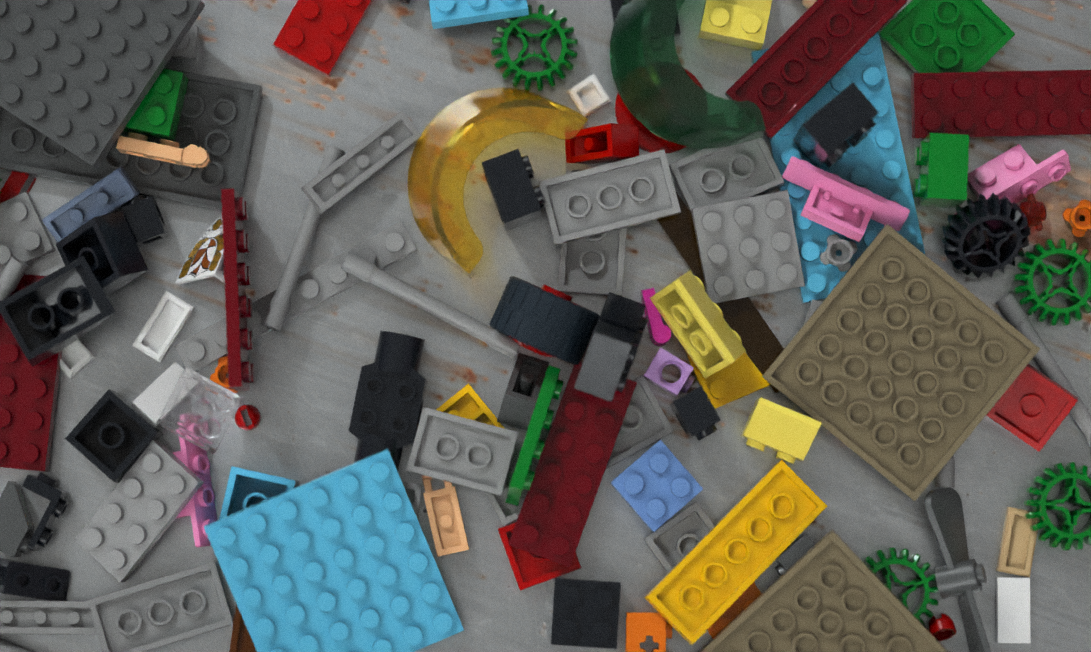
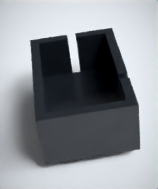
M852 82L802 124L793 141L814 166L820 168L825 164L830 168L844 156L843 154L847 152L850 146L855 147L868 136V133L876 125L873 120L879 112Z
M609 292L574 389L612 402L616 390L619 392L623 391L648 318L642 316L646 307L645 304Z

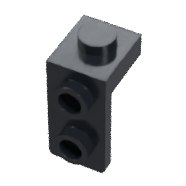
M39 472L38 476L27 475L22 487L50 500L27 546L32 551H39L41 547L45 548L54 533V530L50 528L55 518L60 519L69 504V501L65 500L68 492L55 486L56 479Z
M0 558V593L50 601H65L70 576L69 570Z

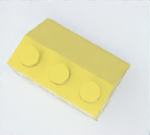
M691 270L650 297V300L704 378L730 365L746 352L739 334L730 328L723 318L721 308L712 302L705 292L703 282L697 276H694Z

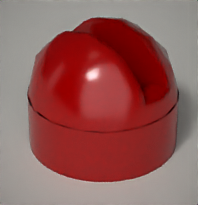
M242 405L235 412V423L243 430H254L261 422V413L253 405ZM247 409L252 422L248 426L242 414V411Z
M941 613L942 618L936 619L935 616H932L928 624V630L938 641L950 639L957 632L952 618L944 613Z

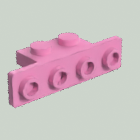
M1018 144L968 173L967 185L977 198L982 194L988 199L994 193L999 199L1006 196L1010 199L1011 203H1017L1024 198L1032 197L1041 188L1053 181L1061 180L1070 172L1069 156L1063 149L1041 163L1036 164L1023 147Z
M793 156L790 158L782 175L783 179L810 191L800 216L857 242L861 241L870 219L883 225L888 224L894 230L900 231L910 213L908 208L901 206L895 201L881 197L865 187L857 186L836 174L829 173L806 160Z
M200 416L182 417L176 420L181 451L172 453L204 483L175 519L191 516L195 546L197 548L211 546L204 526L217 521L214 502L215 495L210 476V462L205 443V430Z

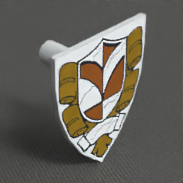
M222 216L206 230L187 256L175 282L177 285L214 276L225 284Z

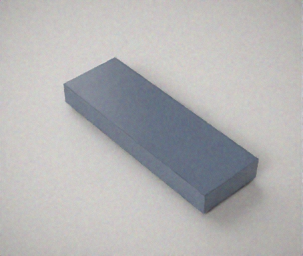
M121 166L43 218L42 221L58 243L93 217L111 213L138 195L140 191Z

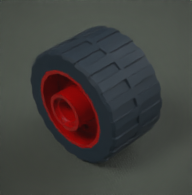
M511 276L489 325L493 329L511 337L516 344L544 357H556L568 363L578 365L600 316L587 308L571 302L573 297L543 284L542 288L518 277Z

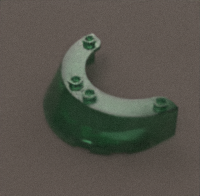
M625 0L612 29L610 67L616 89L629 112L647 130L668 142L671 141L695 149H717L763 138L766 127L762 113L755 103L728 100L714 96L693 82L683 69L675 48L674 32L679 11L686 0Z

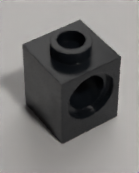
M144 194L133 197L128 201L129 205L121 208L139 248L169 237L158 203L152 196L147 198Z

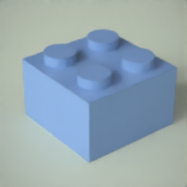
M661 440L610 483L651 532H655L703 490Z

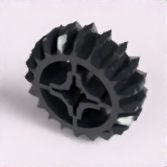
M994 193L988 199L980 194L978 201L975 202L967 198V205L965 207L956 205L957 214L948 215L947 220L949 224L942 226L944 236L941 237L947 259H950L952 265L957 270L961 269L966 275L973 272L974 276L978 279L983 272H986L992 278L995 270L1004 273V266L1007 264L1015 266L1014 258L1024 257L1022 248L1029 246L1027 236L1030 235V228L1026 215L1015 202L1011 203L1010 199L1006 196L999 199ZM984 230L987 233L986 235L989 239L988 241L985 240V236L983 234Z

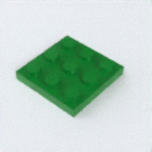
M912 0L879 32V37L915 73L978 72L1015 35L982 0Z

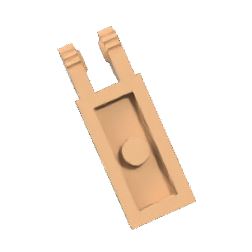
M129 132L128 137L119 136L116 146L120 153L192 168H207V165L211 162L210 154L201 146L198 147L197 145L190 144L182 149L179 148L180 143L171 140L161 139L160 144L148 142L147 136Z
M422 475L425 489L423 496L437 557L470 550L456 487L451 482L444 481L445 488L433 491L432 477Z

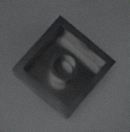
M519 149L481 162L483 173L505 231L542 218L541 209L545 208V201L539 185L533 187L530 179L534 178V172L527 155L521 157Z
M122 211L93 217L56 243L65 266L84 256L106 296L112 295L148 270Z
M108 389L65 439L113 482L119 483L152 440H159L163 433L156 427L151 426L130 407L131 405L117 392Z
M555 578L551 645L617 649L621 582Z

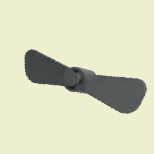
M950 487L932 490L925 497V509L946 565L935 568V578L942 599L959 596L969 652H991L973 595L974 592L982 591V584L987 583V577L983 564L977 565L975 559L969 560L961 498L957 491Z

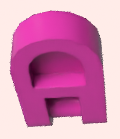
M654 288L641 290L642 304L646 305L644 314L648 318L647 328L650 340L655 346L662 347L670 340L671 330L662 323L661 314L650 300V297L656 294Z

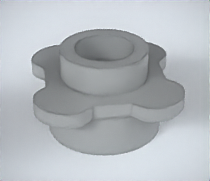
M836 234L830 235L827 238L828 245L826 250L820 255V261L824 265L831 264L838 267L839 271L845 272L851 267L850 259L857 252V245L853 241L848 242L840 239ZM837 250L842 252L841 256L836 255Z

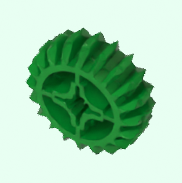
M528 5L529 15L515 17L514 21L512 18L503 19L508 28L497 25L496 32L503 37H493L492 44L501 48L494 49L491 53L494 58H502L495 63L497 70L507 67L502 74L504 80L515 75L512 82L514 87H518L521 80L525 81V91H530L531 82L537 83V90L540 92L543 91V81L547 80L548 85L554 88L555 80L553 76H556L561 81L566 79L565 73L561 70L562 68L568 71L573 70L574 65L566 59L577 58V52L568 48L577 46L578 41L574 38H567L574 33L573 27L562 29L567 22L565 16L557 21L554 20L557 10L552 9L548 16L544 15V5H539L538 13H532V6ZM536 24L545 26L548 29L533 34L526 29H522V27ZM513 34L523 46L514 61L511 60L508 54V44ZM555 35L559 38L562 47L561 54L556 62L551 58L546 49ZM534 42V45L536 42L541 43V54H535V51L533 54L528 53V43ZM536 62L547 69L540 72H529L521 69V67Z
M1048 239L1045 241V249L1041 244L1037 243L1033 246L1035 254L1029 251L1024 253V258L1028 263L1019 262L1016 265L1024 274L1013 276L1014 281L1022 282L1023 285L1014 288V293L1024 292L1025 297L1019 300V304L1022 306L1028 302L1030 303L1031 307L1026 312L1028 316L1039 311L1037 317L1039 323L1044 322L1047 315H1049L1050 326L1057 325L1059 317L1061 323L1066 326L1070 324V315L1075 321H1080L1082 319L1081 311L1086 314L1091 312V306L1088 303L1091 302V260L1086 262L1084 259L1089 254L1087 249L1082 250L1079 254L1076 253L1078 249L1077 242L1071 243L1068 249H1066L1065 239L1058 240L1057 247H1055L1052 239ZM1048 257H1060L1068 260L1069 263L1062 269H1056L1051 265L1047 266L1042 260ZM1035 269L1039 272L1038 276L1043 281V289L1038 295L1033 285ZM1077 270L1082 281L1080 295L1077 293L1078 289L1072 282L1073 275ZM1066 273L1062 278L1064 282L1061 283L1064 287L1050 291L1053 287L1052 282H1054L1051 278H1056ZM1054 295H1058L1064 300L1069 299L1073 305L1068 308H1055L1047 305L1046 302Z
M1074 462L1067 463L1066 468L1062 463L1055 464L1054 472L1050 468L1043 469L1044 478L1040 476L1033 478L1038 488H1027V493L1034 496L1033 500L1024 501L1025 506H1032L1033 512L1026 513L1025 517L1026 519H1037V522L1030 526L1031 531L1042 529L1038 539L1045 541L1050 537L1049 546L1052 548H1056L1060 543L1063 551H1069L1072 545L1076 550L1083 549L1084 542L1087 545H1091V514L1085 526L1073 533L1078 517L1083 513H1091V474L1087 476L1088 466L1086 465L1080 466L1077 470ZM1064 480V487L1060 488V494L1057 499L1046 500L1051 488L1059 481ZM1076 483L1085 489L1090 502H1086L1080 497L1079 487H1076ZM1064 502H1068L1069 504L1081 507L1082 509H1073V511H1069L1064 507L1056 506V504H1064ZM1046 510L1052 511L1057 515L1058 526H1061V530L1052 524Z
M894 547L889 548L888 558L885 557L882 550H877L876 557L878 562L867 556L865 562L875 574L881 569L883 583L890 590H892L891 582H895L897 587H907L898 593L899 600L907 608L908 595L917 588H920V598L912 613L925 626L920 615L923 614L932 618L934 614L926 609L927 604L937 606L939 602L936 599L929 598L930 593L939 592L938 587H929L928 582L936 579L935 574L927 576L924 574L930 568V564L925 562L918 567L917 564L921 557L919 554H914L910 561L907 560L909 555L908 549H902L899 558H897V552ZM890 565H902L913 572L916 578L901 582L895 573L892 572Z

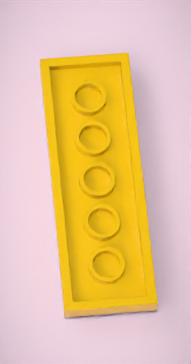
M783 460L778 461L644 598L690 645L694 644L821 514L827 505Z

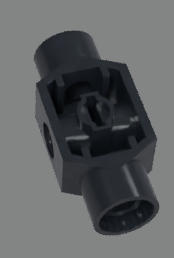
M380 331L374 363L361 367L349 431L358 438L354 462L388 448L398 472L403 448L413 446L428 383L418 373L425 342L424 339L394 332Z

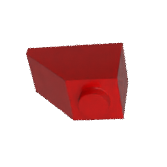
M609 123L565 132L566 164L613 163L639 156L638 126Z

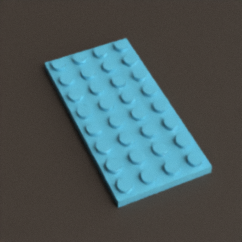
M877 32L772 139L768 137L770 150L781 176L792 156L806 160L813 165L794 143L793 139L802 124L853 82L879 112L873 120L876 125L855 147L850 146L847 152L843 154L844 156L834 165L828 168L824 164L820 169L836 174L846 181L860 187H865L881 197L895 201L901 206L910 210L909 216L900 231L896 232L925 254L879 32ZM768 49L751 52L753 64ZM783 179L784 185L779 187V191L788 190L805 286L799 287L802 304L808 303L812 299L817 301L823 300L847 272H841L838 270V267L831 264L824 265L820 261V255L825 252L828 245L827 238L830 235L836 234L840 239L856 243L857 252L850 259L852 266L885 225L870 219L861 241L857 242L800 216L810 191ZM837 250L836 255L841 256L842 252Z

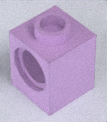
M661 347L644 374L646 380L677 397L680 391L686 394L696 377L691 375L693 366ZM668 365L677 367L680 372L679 380L675 383L666 382L662 377L664 367Z

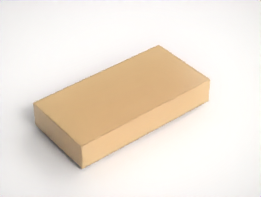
M1007 507L996 571L1030 577L1038 530L1031 531L1030 526L1036 523L1037 519H1026L1025 514L1032 511Z

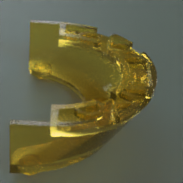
M491 88L477 91L457 99L446 106L430 121L422 132V136L414 147L408 169L407 186L410 208L415 222L426 241L441 257L471 279L475 274L473 269L481 260L484 249L482 242L470 226L464 207L465 182L477 157L494 142L518 133H540L559 140L572 139L581 129L588 127V118L540 94L517 88Z

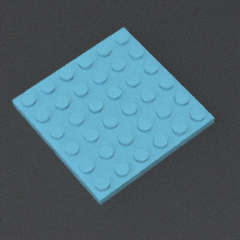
M388 448L204 526L257 652H415L464 631Z

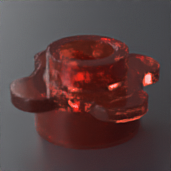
M1028 194V201L1021 202L1019 207L1028 219V226H1035L1036 231H1042V221L1046 220L1047 217L1045 205L1041 201L1037 202L1034 194Z

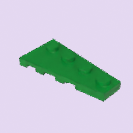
M548 365L505 503L518 506L523 489L530 490L535 471L530 470L533 458L540 459L545 441L539 439L542 428L549 430L554 411L550 410L549 406L552 398L559 399L564 381L558 379L560 368Z

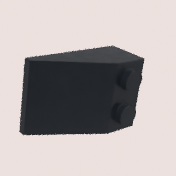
M84 256L0 301V313L32 367L60 352L116 313Z

